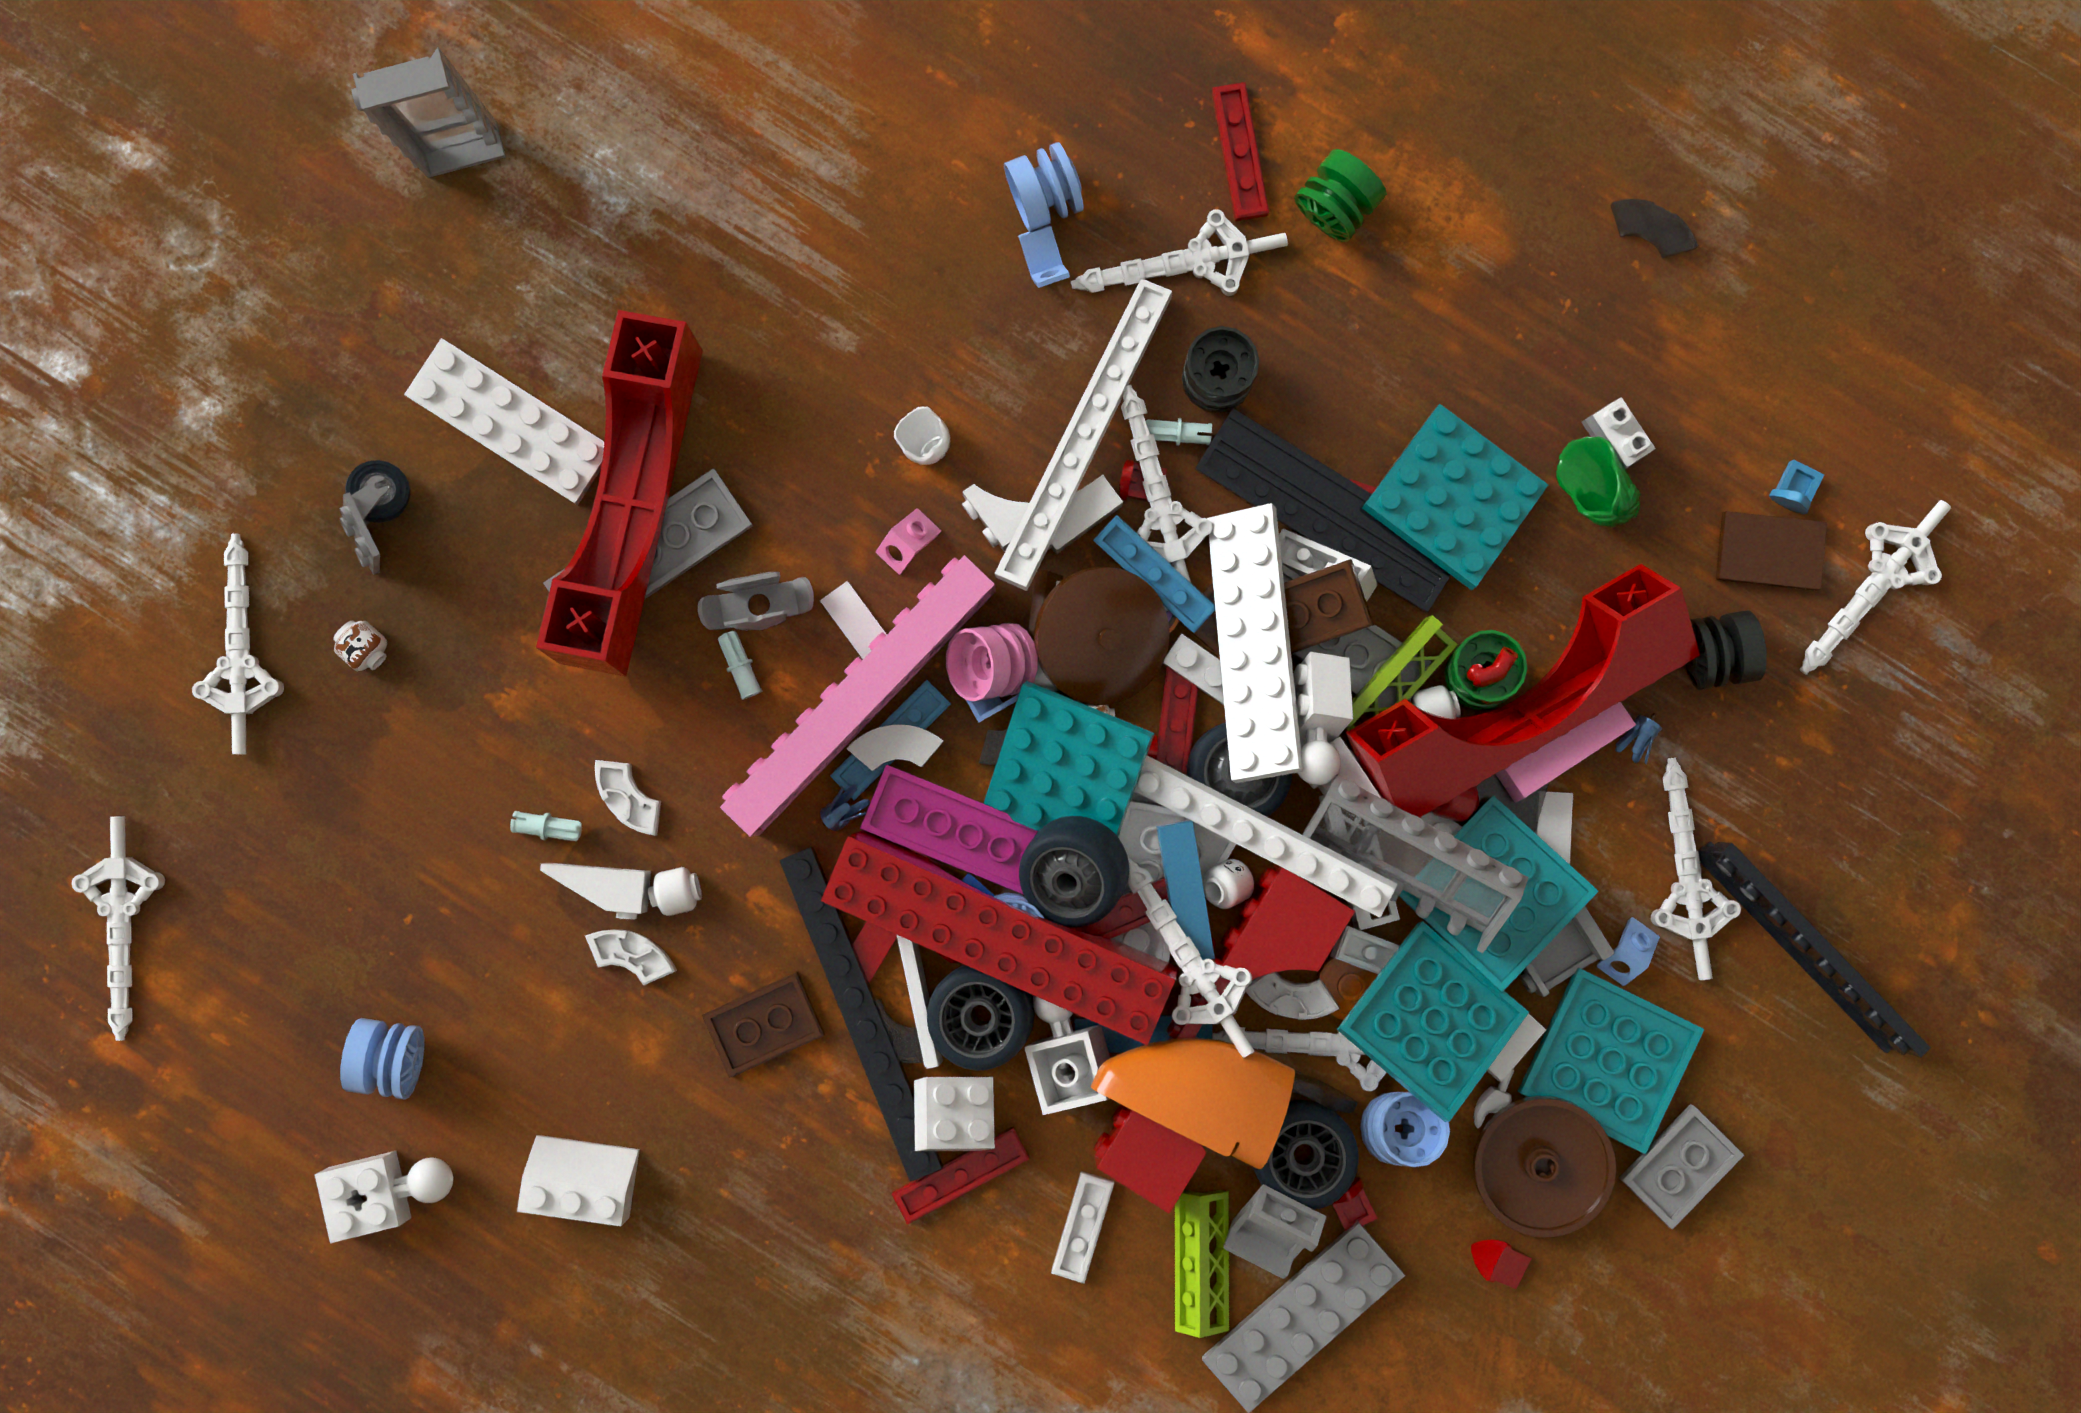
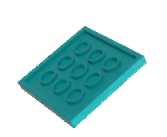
M1439 404L1366 501L1362 509L1470 590H1473L1543 494L1548 484Z
M1026 681L1022 684L983 804L1007 813L1013 821L1036 831H1039L1049 822L1061 817L1082 816L1104 824L1118 837L1155 733Z
M1493 795L1456 833L1454 838L1483 851L1493 859L1513 867L1521 874L1529 877L1522 899L1484 953L1477 951L1482 932L1465 924L1459 935H1452L1447 930L1451 915L1436 907L1433 908L1427 918L1422 919L1461 953L1502 993L1599 891ZM1433 857L1415 878L1443 892L1457 869ZM1468 875L1453 898L1490 918L1505 895ZM1402 890L1399 898L1416 913V907L1420 899Z
M1421 921L1416 924L1337 1030L1444 1122H1450L1529 1014V1011L1505 991L1501 993L1461 953Z
M1577 968L1557 1006L1518 1092L1527 1097L1552 1096L1568 1100L1592 1115L1609 1137L1646 1154L1704 1029L1583 969Z

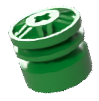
M1333 149L1317 168L1318 177H1310L1306 181L1305 187H1301L1296 193L1294 199L1305 217L1322 232L1340 242H1348L1356 233L1355 229H1359L1364 223L1363 215H1370L1385 198L1387 192L1380 178L1360 159L1341 149Z
M1496 630L1478 631L1467 637L1448 658L1444 671L1446 687L1448 691L1455 692L1458 702L1464 707L1477 711L1493 709L1513 696L1524 683L1528 669L1526 655L1520 644L1508 634ZM1503 647L1510 648L1518 654V658L1506 677L1499 682L1480 688L1474 686L1473 681L1467 678V671L1472 665L1481 664L1484 668L1491 666Z

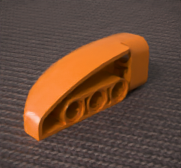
M1183 1038L1149 1043L1148 1046L1143 1045L1108 1059L1099 1067L1090 1087L1117 1103L1223 1156H1232L1256 1169H1262L1271 1155L1282 1128L1292 1094L1295 1070L1254 1050L1253 1054L1243 1059L1234 1044L1230 1042L1204 1038Z

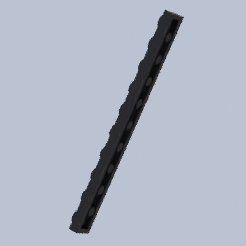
M814 847L779 860L909 1181H914L941 1170L943 1164L938 1151H915L914 1092L858 959L838 908L821 901L828 881Z

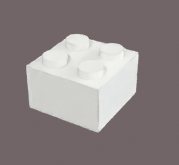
M924 1077L914 1080L915 1151H983L995 1148L993 1077Z

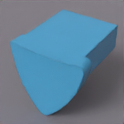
M1792 460L1788 463L1776 489H1772L1769 497L1786 509L1800 514H1807L1824 474L1796 460Z

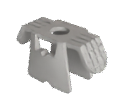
M766 572L730 579L718 583L716 586L717 589L733 593L702 597L698 603V615L702 624L710 630L728 628L745 631L767 629L785 622L786 617L810 611L814 602L812 585L806 577L779 583L780 572ZM763 594L769 599V610L763 615H754L749 610V601L754 595Z

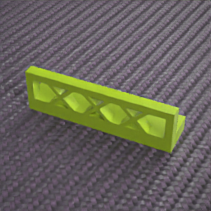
M1433 615L1426 617L1352 699L1353 720L1345 728L1347 731L1355 727L1353 724L1364 712H1373L1374 717L1379 714V711L1389 708L1378 707V696L1386 687L1396 686L1397 701L1394 705L1405 698L1409 700L1457 647L1458 644L1440 629L1443 624ZM1433 635L1446 645L1438 656L1424 657V645ZM1411 661H1419V677L1414 682H1401V671ZM1425 661H1432L1425 669ZM1402 686H1410V687L1402 694Z
M1184 1190L1175 1204L1176 1332L1203 1338L1229 1331V1251L1224 1249V1243L1229 1232V1191L1217 1190L1198 1193ZM1216 1201V1214L1211 1219L1209 1217V1202ZM1213 1236H1215L1216 1249L1211 1254L1209 1252V1243ZM1215 1271L1217 1282L1213 1289H1211L1210 1277ZM1215 1306L1217 1308V1323L1210 1325V1312Z

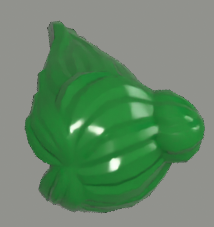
M1587 436L1569 442L1559 455L1556 478L1559 486L1572 498L1578 512L1596 525L1608 528L1623 525L1629 522L1630 519L1637 517L1640 510L1641 494L1618 459L1613 445L1607 439L1599 436Z

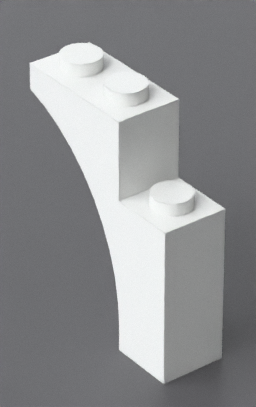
M1101 475L1075 493L1048 550L1052 548L1057 555L1122 507L1123 501L1104 475ZM973 484L963 491L966 501L962 503V506L973 520L979 517L986 528L982 533L994 548L999 544L1001 549L1005 551L1029 503L1016 502L994 496Z

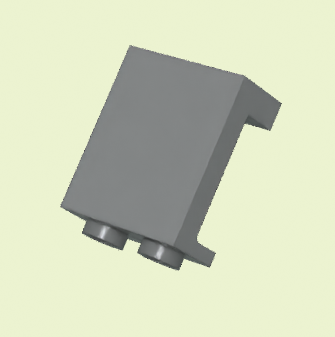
M1584 906L1522 971L1523 974L1519 977L1529 993L1535 992L1537 995L1545 997L1550 994L1549 989L1575 974L1577 968L1583 969L1597 959L1604 961L1615 953Z
M1263 1184L1232 1220L1224 1243V1249L1285 1279L1289 1274L1294 1258L1304 1248L1312 1252L1318 1246L1326 1216Z

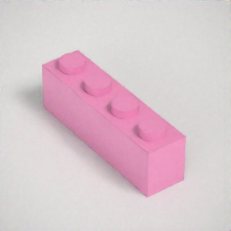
M1618 702L1599 713L1595 718L1587 720L1570 730L1567 734L1542 746L1538 751L1530 753L1511 764L1507 769L1496 773V776L1516 803L1636 726V723L1622 703Z

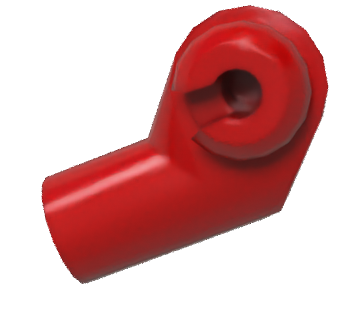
M1503 647L1491 666L1483 668L1481 664L1472 665L1467 671V678L1473 681L1474 686L1480 688L1499 682L1506 677L1518 658V654L1510 648Z

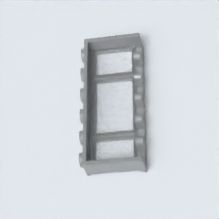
M437 47L431 58L424 57L363 73L364 77H360L357 73L353 74L356 88L352 89V96L359 111L363 110L369 121L376 123L381 134L387 135L394 147L398 146L402 155L411 160L414 168H419L428 178L506 157L497 121L439 47Z
M1336 775L1302 834L1397 883L1390 901H1396L1402 890L1419 898L1420 900L1416 907V914L1419 917L1427 918L1434 907L1451 915L1447 930L1452 935H1459L1465 924L1482 932L1477 951L1484 953L1522 899L1529 878L1515 868L1493 859L1483 851L1454 838L1451 834L1422 821L1418 816L1407 813L1386 799L1379 798L1359 787L1354 782Z

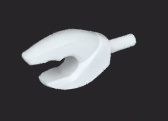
M1513 1069L1503 1081H1500L1498 1088L1490 1086L1478 1099L1474 1111V1124L1477 1128L1481 1127L1488 1113L1496 1114L1500 1109L1511 1103V1094L1506 1092L1514 1073Z

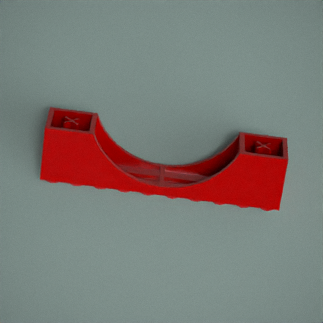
M622 310L617 312L602 373L605 392L606 426L602 467L596 497L584 535L573 558L567 567L557 577L552 579L536 645L538 650L559 664L624 677L627 676L703 349L684 321Z
M1643 564L1637 565L1583 596L1578 622L1567 647L1551 670L1525 694L1493 711L1475 716L1456 717L1455 719L1426 712L1405 698L1346 732L1358 764L1381 798L1386 799L1407 813L1421 818L1435 808L1448 803L1451 799L1468 789L1476 787L1492 775L1507 769L1511 764L1530 753L1538 751L1542 746L1567 734L1580 724L1595 718L1599 713L1618 702L1626 700L1630 695L1655 683L1658 679L1677 668L1683 667L1687 662L1698 657L1700 653L1682 588Z
M865 830L847 837L821 899L822 902L1147 1046L1175 983L1179 969L1177 966L1115 939H1107L1080 932L1014 907L955 878L936 866L927 857Z
M1276 864L1271 869L1267 867L1257 882V885L1261 888L1254 898L1250 897L1244 902L1239 911V914L1243 916L1236 928L1233 926L1228 928L1220 942L1224 945V948L1219 956H1215V959L1212 960L1221 966L1228 965L1237 969L1245 968L1251 972L1252 980L1267 974L1286 970L1319 971L1355 911ZM1221 975L1214 983L1220 996L1230 983V980L1221 978ZM1200 993L1190 994V1007L1208 1004ZM1172 1019L1166 1029L1170 1036L1168 1040L1195 1038L1202 1024L1179 1025ZM1120 1104L1112 1116L1111 1120L1114 1122L1109 1134L1103 1132L1094 1145L1096 1167L1169 1214L1206 1155V1151L1203 1145Z

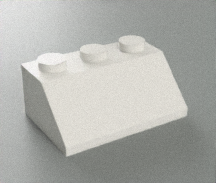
M537 1135L522 1176L517 1212L622 1226L630 1217L640 1149Z

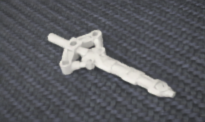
M1214 209L1208 214L1207 222L1199 230L1198 236L1189 241L1188 249L1163 253L1161 256L1145 260L1140 258L1121 262V266L1100 270V267L1088 269L1083 275L1078 276L1076 280H1072L1071 286L1072 289L1087 290L1094 293L1103 291L1104 286L1124 283L1127 286L1139 283L1141 278L1146 280L1165 275L1169 277L1193 271L1195 277H1204L1210 280V283L1221 288L1224 295L1232 296L1239 288V282L1249 254L1288 246L1286 233H1280L1246 241V237L1225 217L1224 213L1221 210ZM1215 232L1224 246L1212 247L1207 239ZM1228 259L1226 275L1217 271L1214 273L1215 263Z
M1127 385L1123 394L1124 402L1121 410L1124 420L1129 419L1134 438L1130 441L1136 461L1140 462L1144 478L1143 486L1151 508L1145 511V520L1137 533L1191 582L1184 558H1187L1205 536L1211 533L1212 523L1210 520L1201 518L1192 511H1187L1180 502H1172L1166 475H1163L1157 455H1159L1155 437L1154 434L1149 433L1143 415L1147 413L1144 400L1137 396L1132 385ZM1185 519L1184 522L1193 528L1178 539L1176 525ZM1150 529L1160 530L1164 536L1165 543L1147 541L1151 533Z
M1940 500L1917 528L1886 525L1882 522L1871 524L1867 527L1865 534L1868 540H1870V551H1872V560L1869 562L1868 568L1873 573L1856 590L1854 597L1844 609L1841 608L1828 623L1829 628L1818 642L1814 640L1806 649L1805 659L1802 661V667L1799 669L1803 674L1807 675L1809 671L1815 670L1818 666H1824L1833 656L1831 651L1842 639L1847 640L1859 626L1861 618L1872 607H1875L1889 588L1898 589L1907 584L1932 585L1941 580L1942 574L1937 567L1930 544L1931 540L1927 536L1951 509L1948 503ZM1884 542L1899 548L1892 555L1882 553L1884 551ZM1909 558H1911L1917 572L1908 574L1904 565Z
M231 534L228 547L224 552V566H228L227 586L224 587L225 608H227V629H225L226 657L218 658L215 670L210 672L203 681L195 683L192 687V693L196 698L206 701L226 714H231L232 755L247 754L246 714H253L254 711L274 697L280 696L284 691V684L280 680L273 679L265 669H262L259 666L257 657L249 655L250 628H248L247 617L249 586H246L245 566L248 565V551L244 548L241 534ZM255 676L260 685L246 691L247 679ZM220 677L229 680L231 693L215 688L221 681Z
M1676 757L1668 758V764L1665 767L1666 772L1663 776L1664 791L1669 793L1671 812H1668L1670 831L1674 836L1676 853L1674 857L1679 882L1671 885L1670 896L1664 900L1660 909L1652 912L1650 919L1655 926L1663 927L1693 941L1698 980L1713 979L1707 938L1712 937L1730 920L1736 918L1741 912V907L1738 902L1728 900L1720 891L1717 892L1712 887L1710 880L1702 879L1699 853L1696 851L1693 830H1695L1692 809L1688 808L1685 788H1688L1687 775L1681 770ZM1711 898V901L1717 908L1703 916V902ZM1676 903L1686 905L1689 918L1672 914L1677 906Z
M125 816L110 817L111 858H104L81 875L75 876L72 880V888L76 892H83L91 902H94L98 906L97 912L100 916H107V944L109 950L107 987H110L111 993L108 1023L112 1028L116 1041L125 1040L128 1026L132 1023V1008L129 1007V987H132V965H130V944L132 943L131 916L137 915L140 912V905L150 897L154 890H159L165 885V878L161 873L154 872L133 859V857H126ZM111 879L110 893L102 895L96 885ZM126 879L141 885L135 894L128 892Z
M1128 858L1129 878L1127 884L1133 894L1138 892L1147 908L1146 915L1156 931L1160 930L1169 946V952L1179 968L1184 972L1179 977L1181 993L1178 995L1177 1007L1172 1013L1173 1020L1179 1025L1221 1023L1243 1059L1255 1052L1233 1017L1248 985L1252 981L1251 972L1245 968L1237 969L1228 965L1221 966L1211 959L1202 960L1201 954L1190 937L1185 935L1175 920L1177 916L1167 900H1162L1151 883L1154 880L1148 870L1140 868L1137 863ZM1220 975L1221 978L1230 980L1221 996L1214 984ZM1200 993L1208 1002L1206 1005L1190 1007V994Z
M1240 1027L1253 1048L1265 1049L1267 1053L1287 1054V1052H1297L1316 1056H1336L1338 1064L1347 1066L1350 1072L1360 1080L1361 1087L1366 1091L1375 1090L1380 1080L1387 1073L1372 1059L1366 1069L1360 1063H1357L1360 1055L1366 1054L1339 1031L1338 1034L1311 1031L1310 1033H1294L1278 1029H1266V1032L1245 1031L1244 1027ZM1226 1031L1213 1033L1214 1040L1233 1043Z

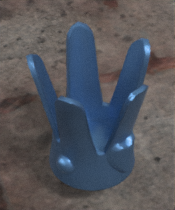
M1653 713L1651 718L1638 715L1634 720L1636 726L1631 728L1617 742L1615 750L1621 752L1638 735L1632 749V761L1634 763L1639 762L1648 746L1645 756V764L1647 765L1653 740L1662 730V727L1653 721L1656 714Z
M856 784L851 785L843 794L844 787H842L832 803H828L826 807L821 809L820 816L824 826L826 825L833 831H838L846 826L850 820L866 814L865 812L856 813L869 805L870 801L868 799H863L852 806L847 803L857 790Z

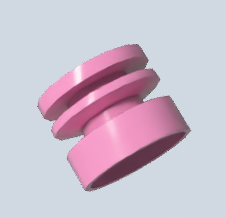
M1003 623L989 627L966 628L955 633L949 642L946 653V669L950 683L957 694L965 700L981 701L997 696L1017 695L1020 693L1024 682L1034 683L1038 670V655L1031 636L1019 624Z

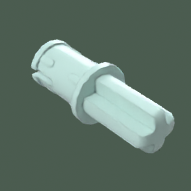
M1178 418V422L1146 420L1149 433L1154 434L1156 441L1176 442V446H1179L1180 442L1206 445L1211 443V436L1197 435V433H1212V423L1182 422V418Z
M730 631L722 634L718 641L729 665L726 670L728 673H732L741 694V699L744 700L761 693L762 689L750 665L753 661L747 658L737 632Z
M514 811L512 815L513 818H516V820L511 819L510 830L512 833L537 835L542 840H547L548 837L577 841L581 836L582 823L579 821L555 818L550 813H545L543 816Z

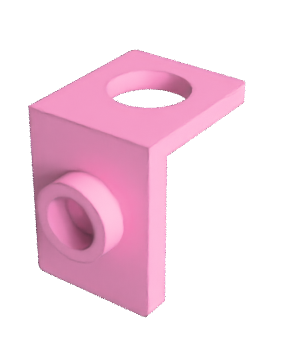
M917 508L891 528L876 550V553L900 575L913 557L935 539L941 530ZM889 545H893L900 550L902 561H898L890 555Z

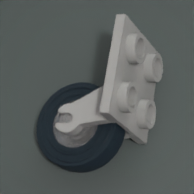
M380 460L362 463L350 473L346 481L345 494H343V507L339 508L342 515L340 521L348 537L353 535L355 537L357 546L355 552L363 567L369 566L373 575L380 572V553L367 529V525L370 522L383 523L397 518L406 509L410 498V486L404 473L395 465Z

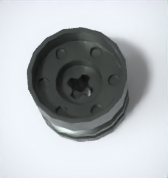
M1220 326L1207 329L1198 335L1188 350L1182 374L1184 391L1191 402L1204 411L1216 413L1230 411L1243 403L1251 390L1258 372L1259 357L1256 346L1246 334L1236 328ZM1213 370H1216L1218 374L1224 373V378L1221 380L1218 375L1212 377Z
M1747 610L1724 614L1720 620L1714 616L1705 617L1703 620L1701 618L1690 619L1700 653L1698 657L1685 664L1688 676L1694 687L1698 690H1703L1713 686L1715 688L1726 686L1728 680L1734 685L1762 680L1766 671L1767 651L1764 634L1755 614Z

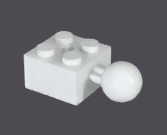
M1309 652L1302 663L1296 666L1293 673L1303 772H1298V774L1305 782L1319 786L1331 782L1338 775L1341 759L1338 751L1330 742L1334 741L1353 720L1350 661L1347 657Z
M1033 995L1032 1004L1035 1013L1040 1019L1050 1023L1053 1033L1051 1037L1039 1039L1024 1047L1042 1114L1046 1115L1110 1099L1090 1087L1099 1067L1110 1059L1101 1025L1073 1031L1070 1021L1073 1012ZM1069 1065L1074 1068L1073 1071L1070 1070Z
M396 1151L331 1166L315 1174L330 1243L398 1227L411 1219L407 1201L408 1196H413L416 1200L423 1203H434L443 1199L450 1192L453 1185L451 1168L446 1162L438 1158L422 1159L410 1169L408 1175L402 1176ZM360 1195H366L367 1201L362 1200Z

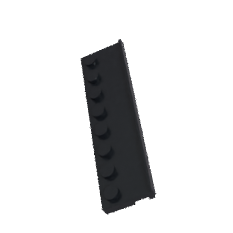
M1234 408L1195 468L1199 473L1254 507L1272 503L1276 507L1277 521L1304 538L1371 565L1378 584L1425 613L1429 611L1450 578L1448 572L1362 509L1372 495L1371 493Z
M1709 841L1698 850L1700 863L1883 1052L1888 1053L1892 1049L1902 1055L1909 1054L1921 1058L1931 1048L1733 843L1717 842L1714 845Z

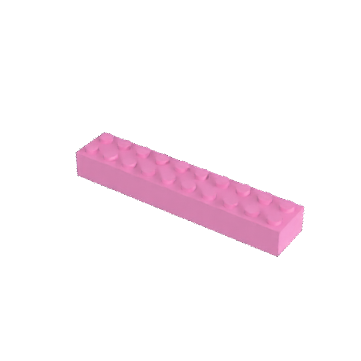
M965 555L960 560L956 557L953 558L941 571L943 578L936 585L930 582L918 594L917 598L920 602L912 610L906 607L893 620L895 627L887 635L883 632L880 633L870 643L868 647L872 651L863 660L857 657L845 669L844 672L848 676L839 685L833 682L820 695L823 701L816 709L809 707L797 718L795 722L799 726L791 734L783 733L772 744L771 748L774 752L767 759L760 757L747 770L750 777L744 783L738 784L736 782L722 796L725 802L720 808L750 837L760 836L996 592L995 584Z

